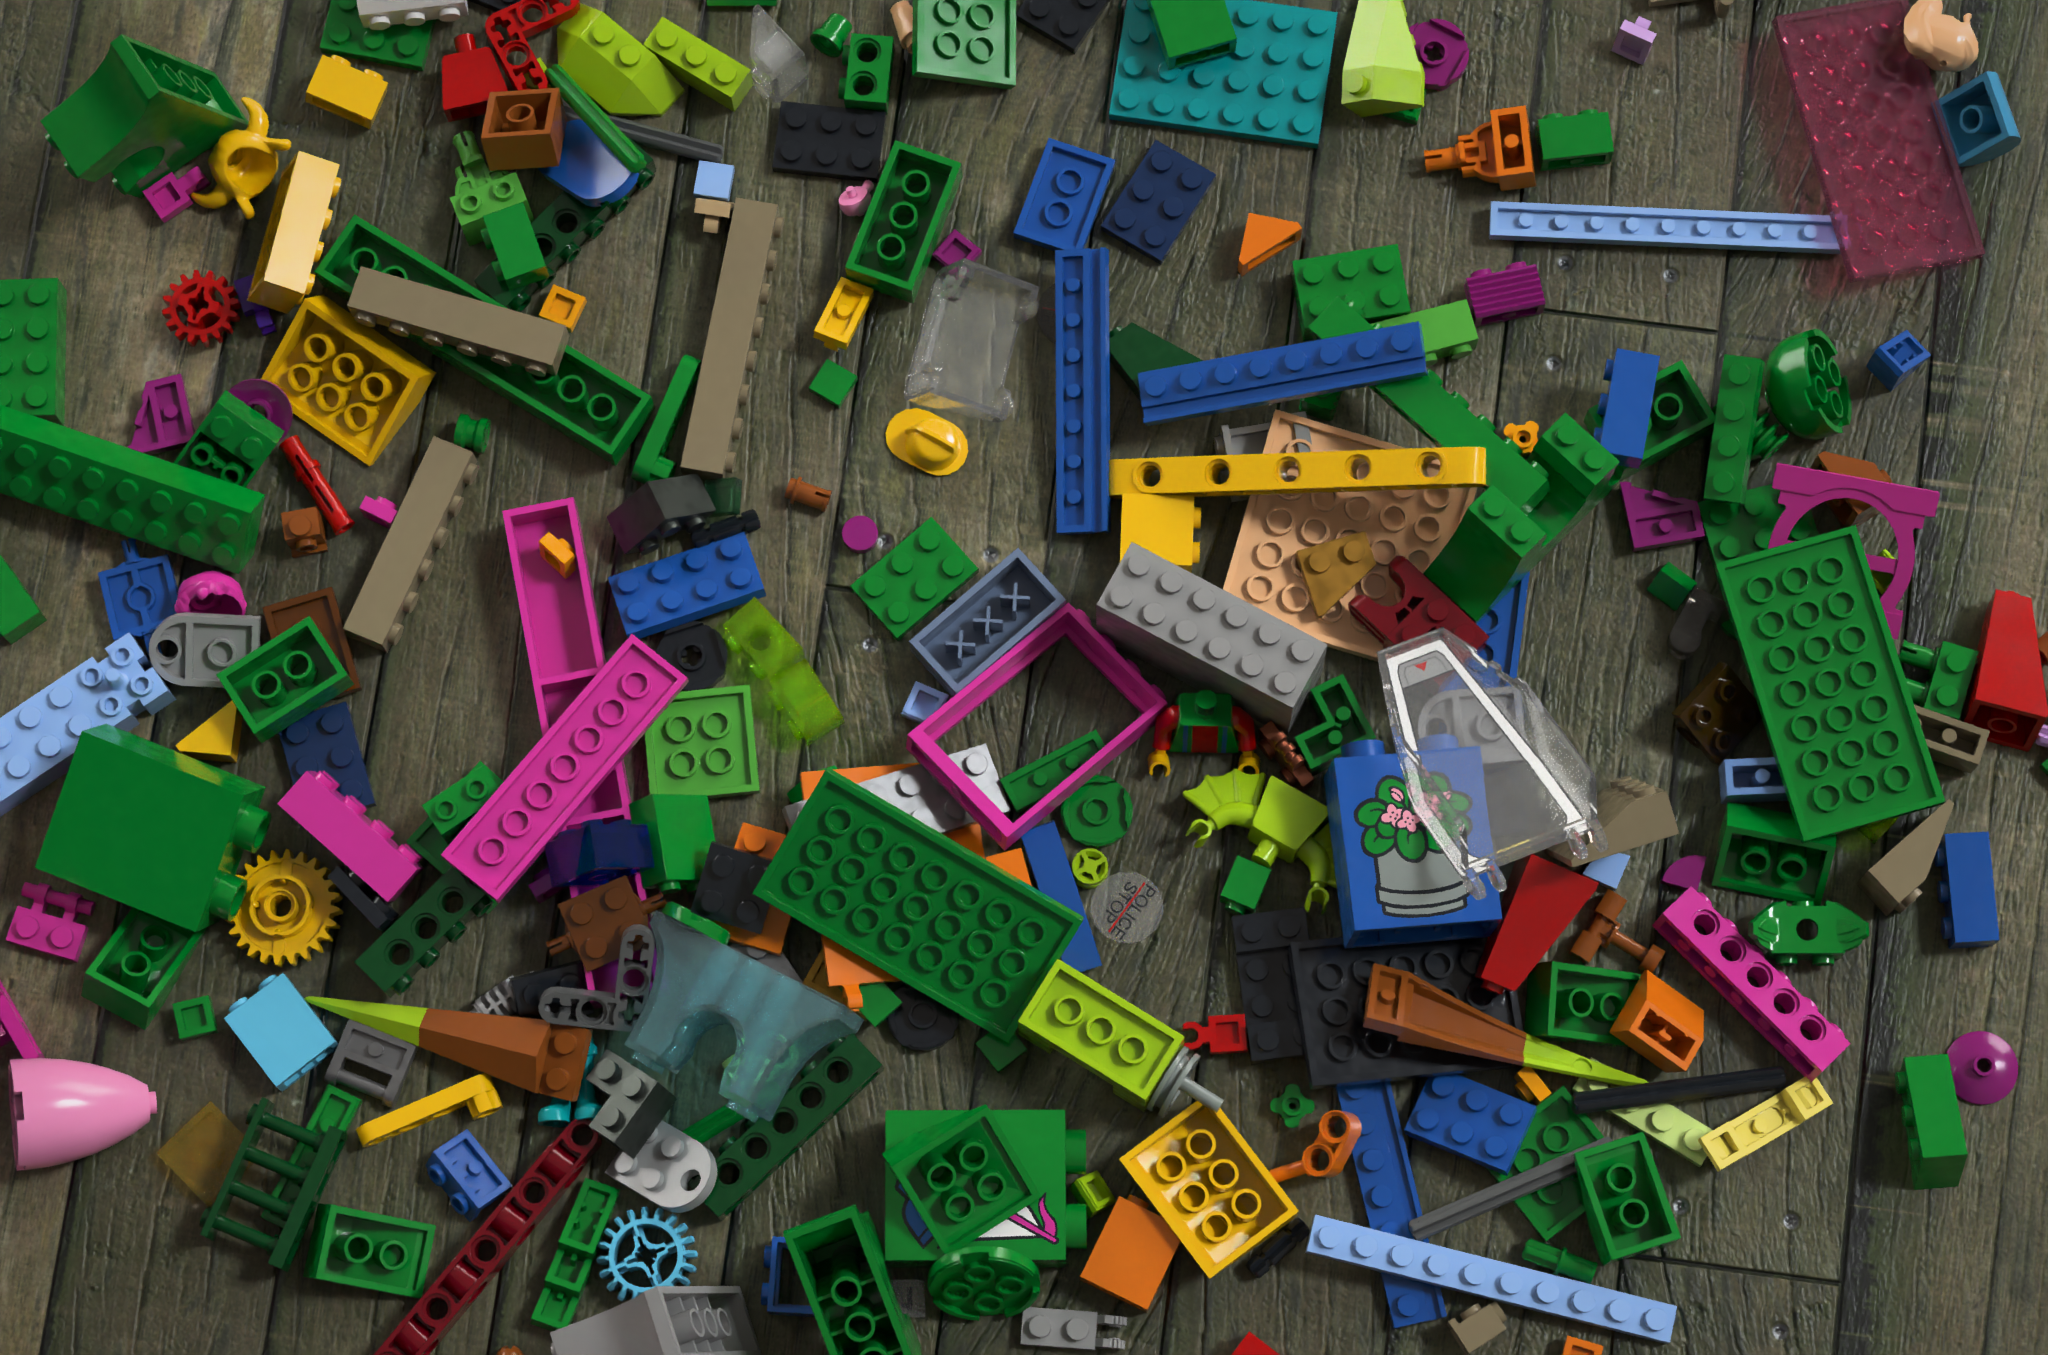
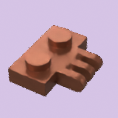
M1272 721L1261 727L1258 735L1260 741L1257 744L1269 760L1275 758L1282 769L1279 771V774L1284 782L1292 787H1296L1303 793L1311 788L1315 778L1304 765L1305 760L1301 754L1295 752L1296 748L1292 742L1289 743L1287 741L1286 734L1283 731L1280 732Z

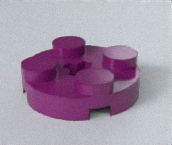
M1429 19V22L1412 25L1409 31L1414 36L1416 42L1414 48L1417 58L1422 63L1425 72V89L1446 90L1451 84L1457 82L1466 70L1469 60V48L1464 40L1465 36L1456 25L1443 19ZM1434 47L1439 48V55L1443 58L1435 61L1428 60V55L1424 51L1426 49L1432 51Z

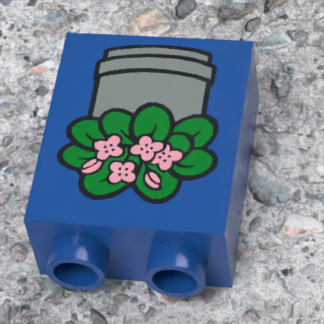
M1437 734L1417 739L1416 743L1419 752L1386 754L1383 741L1360 740L1343 745L1341 747L1342 757L1333 758L1324 776V786L1344 948L1490 937L1501 922L1502 912L1480 747L1458 749L1456 736ZM1420 756L1431 801L1467 853L1474 859L1493 865L1468 875L1464 873L1418 807L1407 757Z

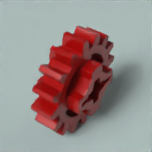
M194 270L192 279H188L184 274L180 275L182 284L177 286L171 283L169 287L173 291V295L163 296L164 302L170 306L162 310L163 316L166 319H170L166 326L170 332L176 330L175 336L180 342L187 337L191 347H195L198 340H201L205 348H207L212 338L222 343L221 333L225 331L233 334L234 331L230 326V322L240 321L238 313L233 311L241 308L240 301L234 298L237 295L233 286L227 287L228 281L224 276L216 280V276L211 270L207 272L205 277H202L198 270ZM215 291L223 297L224 305L215 301ZM204 304L208 306L207 309L203 308ZM179 312L188 316V326L181 322Z

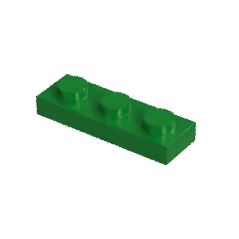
M1096 729L1000 779L1001 785L1016 813L1039 802L1105 746ZM1112 760L1108 765H1106L1105 767H1107V766L1113 764V760Z

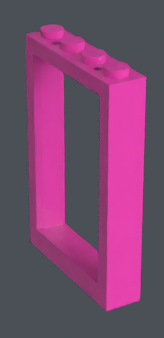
M1068 602L907 735L906 749L1005 851L1156 724L1158 715L1166 710L1168 703L1161 689L1154 684L1150 685L1141 676V671L1137 665L1130 659L1125 660L1116 651L1114 642L1107 635H1100L1092 627L1091 620L1086 613L1080 609L1076 610ZM1063 636H1066L1142 715L1012 823L935 742Z

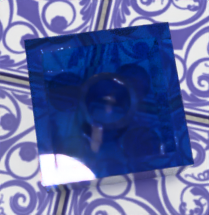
M602 819L584 821L581 823L580 829L559 832V838L548 842L545 846L552 887H596L624 875L627 878L633 877L655 867L647 824H632L630 819L617 820L610 824H603Z

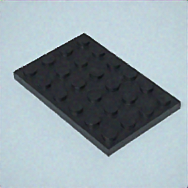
M1343 937L1290 942L1288 952L1310 1089L1525 1067L1397 1041V1035L1363 1027L1370 971L1373 964L1376 963L1411 972L1462 1002L1523 1031L1517 990L1515 992L1504 990L1503 994L1499 995L1482 988L1483 980L1474 977L1488 937L1344 948Z

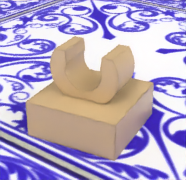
M696 198L694 213L706 214L703 232L720 233L722 217H732L735 203Z

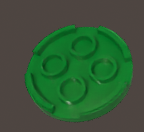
M973 1246L952 1251L939 1258L928 1272L927 1286L930 1295L933 1297V1303L944 1312L955 1317L979 1321L980 1316L1004 1313L1006 1318L1026 1310L1037 1300L1040 1293V1273L1032 1260L1017 1251L996 1246Z

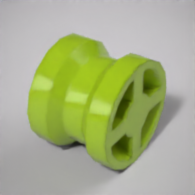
M1087 848L1076 854L1072 862V874L1075 882L1084 889H1095L1104 884L1108 876V862L1102 852L1097 849Z

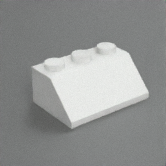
M356 0L363 27H369L372 30H384L389 28L390 25L401 23L408 26H418L425 23L426 20L434 19L451 22L458 20L460 16L469 15L467 0Z

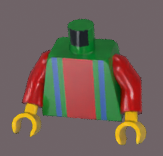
M1202 690L1198 693H1182L1179 695L1175 705L1170 706L1158 715L1152 745L1156 750L1150 753L1147 758L1151 776L1153 775V768L1158 764L1164 765V777L1170 774V762L1166 750L1169 749L1170 752L1239 753V751H1242L1243 754L1239 758L1238 770L1244 772V766H1252L1255 769V774H1259L1261 760L1256 753H1253V750L1256 749L1253 718L1241 707L1235 706L1232 695L1218 694L1211 690Z

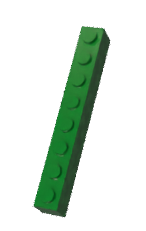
M1339 296L1308 326L1314 340L1383 327L1378 323L1372 326L1364 319L1366 316L1365 312L1355 302L1350 300L1346 303ZM1427 369V376L1368 386L1437 448H1486V486L1482 488L1487 490L1493 484L1526 515L1551 491L1548 479H1546L1549 476L1548 472L1536 461L1533 460L1529 464L1520 455L1523 451L1510 438L1506 437L1503 441L1494 433L1496 427L1484 415L1480 414L1478 417L1473 415L1468 410L1470 407L1469 403L1459 393L1454 391L1452 394H1449L1441 387L1444 382L1431 369Z

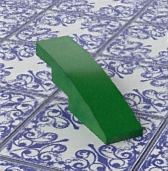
M585 1177L558 1241L557 1252L544 1280L543 1291L531 1317L532 1325L549 1331H555L571 1324L599 1253V1242H603L605 1237L604 1231L609 1226L620 1189Z

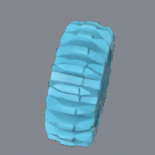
M642 1207L641 1219H637L633 1210H628L627 1216L630 1220L628 1224L625 1225L621 1218L616 1217L614 1222L620 1230L615 1233L609 1228L605 1229L604 1233L613 1240L611 1244L599 1242L598 1247L603 1251H607L608 1255L597 1257V1263L609 1265V1268L602 1270L599 1275L602 1279L614 1277L608 1283L607 1289L612 1292L621 1286L622 1288L617 1297L620 1301L626 1300L630 1293L633 1294L631 1298L633 1299L642 1292L656 1286H675L678 1282L684 1286H690V1280L682 1275L684 1271L696 1273V1266L686 1262L687 1259L698 1258V1252L686 1250V1247L695 1243V1238L693 1236L681 1238L688 1230V1226L683 1223L674 1229L673 1226L677 1221L675 1214L669 1215L664 1222L662 1221L664 1217V1210L662 1208H657L654 1218H650L649 1208ZM643 1229H660L668 1233L674 1241L667 1244L664 1242L661 1244H651L645 1236ZM630 1234H633L635 1242L634 1251L631 1255L624 1258V1261L618 1263V1253L622 1243ZM641 1241H643L644 1246L651 1253H657V1258H652L655 1261L652 1264L654 1274L644 1262H638V1257H643L640 1254L643 1251ZM677 1252L676 1266L672 1274L663 1282L660 1266L665 1259L671 1257V1254ZM628 1271H644L650 1279L652 1287L632 1285L621 1274Z

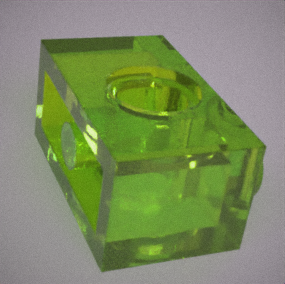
M756 597L722 625L727 635L724 638L727 646L736 655L742 652L751 661L747 666L760 681L767 678L774 685L805 657L804 650ZM760 636L771 640L769 647L762 651L752 648V642Z

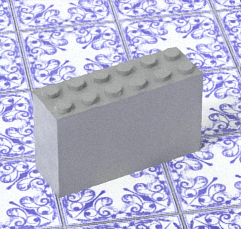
M1133 542L1128 547L1096 605V631L1100 635H1107L1116 647L1200 691L1211 690L1218 694L1232 695L1235 706L1241 707L1253 719L1264 725L1272 721L1280 732L1283 731L1286 736L1290 733L1307 702L1310 689L1315 687L1322 673L1328 644Z

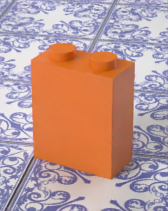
M1129 1194L1127 1199L1121 1196L1118 1197L1080 1275V1281L1147 1313L1181 1241L1161 1215L1159 1216L1147 1210L1149 1206L1147 1202Z

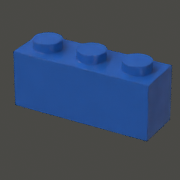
M1617 348L1613 360H1606L1603 380L1609 381L1607 394H1600L1597 414L1603 415L1601 428L1595 427L1593 438L1620 461L1618 465L1639 469L1644 454L1660 356Z
M1989 832L1944 834L1934 857L1935 866L1941 867L1942 881L1937 883L1939 903H1944L1945 917L1941 918L1942 938L1948 939L1949 949L1994 946L2000 939Z

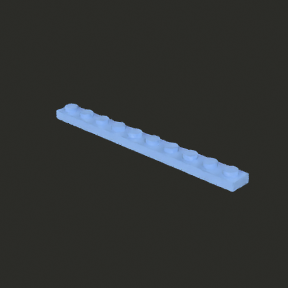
M1491 201L1489 239L1845 254L1847 216Z
M1319 1215L1313 1216L1305 1251L1308 1254L1664 1344L1670 1343L1677 1310L1675 1305Z

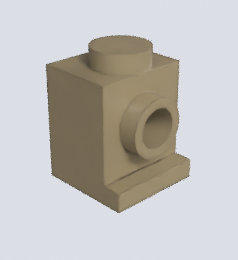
M1494 1301L1484 1308H1481L1479 1303L1473 1305L1460 1314L1463 1320L1461 1323H1458L1454 1317L1446 1324L1464 1354L1469 1355L1502 1334L1507 1329L1503 1324L1507 1321V1318L1497 1302Z

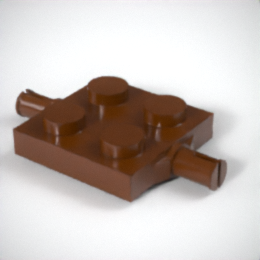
M624 875L558 904L565 920L566 934L546 942L547 947L550 949V954L553 957L560 952L573 948L580 955L587 973L619 960L623 932L627 927L634 924H642L649 928L647 914L665 907V898L662 892L641 901L633 892L627 876ZM635 935L634 941H628L633 944V953L640 951L643 944H648L643 942V936Z

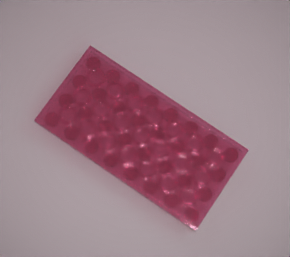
M1866 0L1776 16L1772 21L1850 283L1980 259L1985 254L1929 68L1922 59H1916L1909 53L1904 44V18L1910 10L1908 0Z

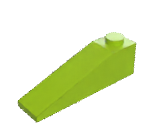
M1358 0L1342 70L1341 104L1360 117L1424 107L1425 72L1422 63L1417 58L1414 48L1416 42L1408 28L1406 21L1407 12L1403 0Z

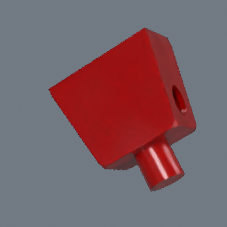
M473 34L456 36L454 38L456 53L442 57L443 109L448 122L486 114L489 93L508 91L491 48L482 47L477 49Z

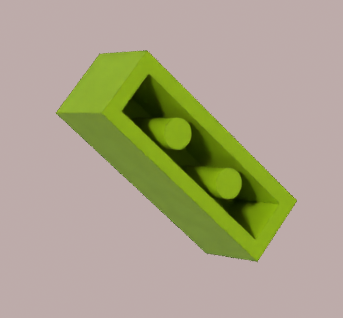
M661 17L643 44L656 55L673 76L733 112L736 111L753 86L751 69L664 17Z

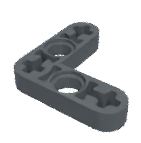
M634 924L627 927L623 932L615 993L558 986L550 987L544 990L539 998L538 1007L541 1017L548 1023L625 1032L639 1029L646 1019L655 949L654 934L651 929L642 924ZM635 935L643 936V942L648 943L641 946L640 960L633 959V944L628 942L634 941ZM630 969L639 970L644 975V981L635 987L628 986L623 980L624 974ZM627 995L635 996L634 1012L640 1013L639 1015H633L632 1020H625V1015L619 1013V1011L623 1012L627 1008ZM553 998H559L561 1005L572 1006V999H577L576 1016L570 1015L571 1007H559L558 1012L553 1013L551 1012V1007L545 1004H550ZM591 1000L599 1002L603 1007L602 1013L595 1018L587 1017L582 1012V1006Z

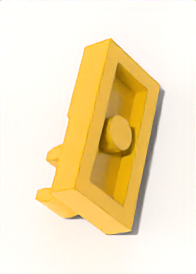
M841 277L814 330L813 338L823 341L824 347L838 352L839 348L847 350L873 298L874 289Z

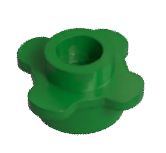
M1296 1084L1287 1085L1285 1093L1279 1098L1272 1099L1270 1103L1271 1111L1278 1113L1285 1120V1125L1288 1128L1298 1127L1300 1120L1306 1114H1311L1315 1108L1314 1102L1311 1099H1306L1300 1093V1087ZM1295 1103L1296 1108L1290 1109L1289 1104Z

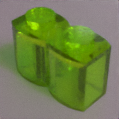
M806 658L768 681L772 690L767 695L777 711L784 708L791 720L786 722V725L796 741L803 738L809 746L845 723L842 714Z

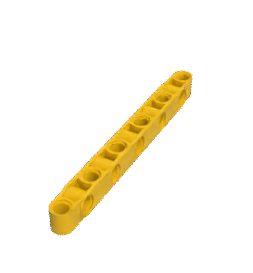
M1483 447L1407 448L1109 460V496L1111 499H1122V493L1209 497L1475 488L1486 486V448ZM1438 459L1441 465L1440 471L1434 477H1429L1427 473L1428 465L1433 460ZM1367 462L1369 464V473L1365 478L1359 480L1356 474L1359 465ZM1297 464L1299 474L1294 481L1289 482L1287 480V471L1291 466ZM1228 467L1229 478L1223 484H1219L1218 473L1223 468ZM1155 470H1159L1160 480L1155 486L1151 487L1149 482L1150 475Z

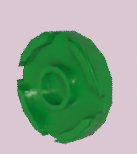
M1094 775L1062 802L1061 819L1064 829L1074 841L1085 847L1103 848L1114 845L1126 835L1132 824L1133 805L1130 795L1121 784L1108 776Z
M672 901L667 902L661 911L663 916L683 928L726 948L731 935L729 931L707 918L704 919Z

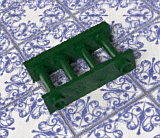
M262 1097L259 1104L254 1103L247 1115L246 1124L249 1127L213 1206H208L201 1217L199 1227L203 1229L200 1235L214 1241L217 1232L221 1231L266 1250L267 1255L270 1256L268 1264L288 1272L349 1135L329 1125L326 1133L322 1131L318 1134L272 1115L271 1112L275 1104ZM264 1128L313 1147V1152L317 1154L311 1167L306 1166L302 1168L257 1149L256 1146ZM248 1163H254L297 1181L301 1190L296 1201L291 1200L288 1203L240 1183ZM235 1196L283 1216L282 1220L286 1223L281 1235L276 1234L272 1237L226 1218L225 1215L233 1197Z

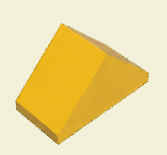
M232 700L175 746L182 754L194 759L237 763L243 716Z

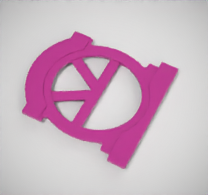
M1777 463L1772 488L1780 490L1778 503L1784 504L1786 508L1774 526L1768 549L1795 542L1787 539L1797 521L1811 508L1828 500L1838 498L1860 500L1875 507L1886 517L1896 536L1898 560L1869 554L1865 555L1870 570L1893 574L1891 583L1879 598L1892 638L1898 639L1903 611L1897 610L1895 607L1907 589L1914 568L1915 545L1913 529L1923 528L1925 516L1935 517L1940 493L1928 489Z

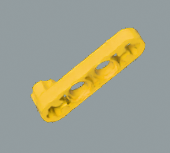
M482 1073L359 1126L356 1132L362 1147H370L467 1106L472 1120H476L496 1113L503 1108L491 1076Z

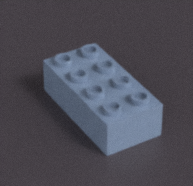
M1017 548L909 641L910 651L943 688L954 697L1066 605V599L1027 556Z

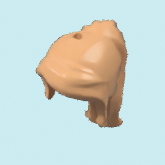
M1918 0L1904 18V44L1908 52L1916 59H1922L1927 66L1938 72L1953 73L1969 68L1977 59L1979 52L1978 41L1970 25L1972 14H1965L1963 16L1964 22H1960L1953 16L1942 14V0Z

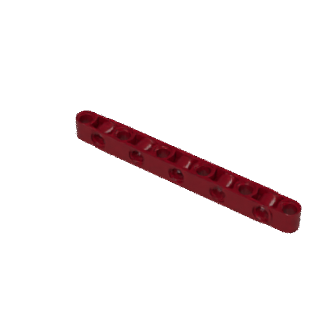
M573 1120L559 1137L545 1149L374 1355L431 1354L577 1179L585 1165L598 1151L602 1144V1136L589 1127L592 1122L591 1120ZM582 1128L591 1129L593 1131V1139L589 1144L584 1146L575 1144L574 1138L578 1130ZM541 1185L545 1189L543 1200L535 1204L529 1203L527 1201L528 1190L532 1186ZM488 1242L494 1243L497 1248L495 1257L487 1262L481 1261L478 1255L480 1247ZM436 1301H446L448 1305L446 1316L439 1320L432 1319L430 1315L431 1306Z

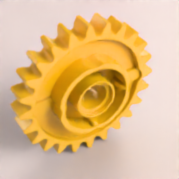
M289 849L285 850L282 858H280L276 851L271 850L269 861L258 855L257 867H252L246 863L244 866L247 875L245 877L235 875L247 880V890L238 913L231 921H227L228 923L235 924L229 931V934L233 937L241 936L237 946L241 949L249 947L247 955L253 959L261 954L260 962L268 965L273 958L275 965L282 968L285 959L291 965L297 966L300 955L309 962L311 961L310 951L312 949L320 953L324 952L321 946L322 940L333 942L332 936L328 933L329 930L340 929V925L333 918L343 914V910L334 905L342 900L343 896L332 892L337 886L330 879L327 880L331 871L326 867L319 869L320 861L315 857L307 863V855L301 851L294 859L293 852ZM284 900H290L291 909L289 913L285 916H277L278 905Z

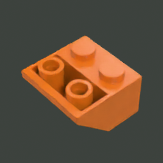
M1644 970L1609 1032L1664 1072H1686L1704 1041V1010L1653 973Z

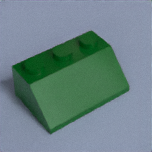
M1728 802L1720 830L1711 885L1790 901H1812L1815 906H1820L1836 850V834L1802 844L1793 814Z

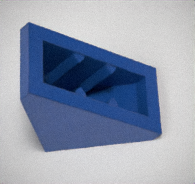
M1905 330L1879 346L1874 351L1866 367L1891 392L1921 366L1931 354L1908 330Z

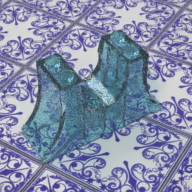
M656 910L649 923L654 933L657 948L654 981L647 1002L624 1045L635 1051L632 1056L633 1059L661 1075L665 1069L677 1074L693 1056L697 1042L708 1030L720 1025H732L736 1032L737 1047L733 1059L724 1069L718 1094L729 1100L726 1107L754 1123H756L759 1117L770 1122L791 1082L805 1063L830 1042L840 1037L857 1033L864 1019L847 1006Z

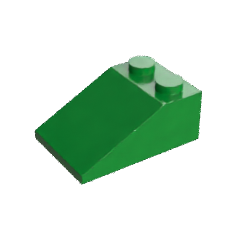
M133 907L85 972L81 996L146 1030L168 998L202 939L206 928L194 932Z
M1555 961L1537 963L1528 974L1524 1032L1548 1041L1629 1047L1609 1031L1642 974Z
M1644 1131L1573 1154L1589 1229L1602 1266L1671 1245L1681 1239Z
M318 1203L303 1277L421 1299L436 1225L332 1204Z

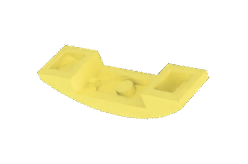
M1805 1076L1786 1087L1780 1093L1699 1138L1698 1142L1719 1172L1831 1106L1833 1102L1817 1077L1811 1082Z

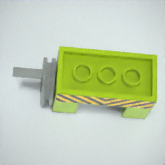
M1059 959L1055 961L1018 1020L1020 1036L1049 1054L1055 1049L1113 1085L1114 1094L1143 1112L1146 1109L1152 1112L1157 1106L1160 1108L1157 1116L1164 1118L1181 1091L1216 1113L1224 1102L1222 1098L1189 1079L1201 1055L1195 1053L1192 1058L1187 1056L1190 1049L1184 1046L1185 1037Z

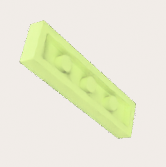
M1592 1057L1590 1058V1060H1593V1061H1596V1062H1598V1063H1601V1062L1597 1061L1596 1059H1594V1058H1592ZM1579 1077L1572 1091L1582 1092L1620 1087L1622 1085ZM1669 1103L1606 1111L1636 1130L1644 1131L1646 1136L1698 1167L1702 1166L1707 1157L1698 1139L1713 1130Z

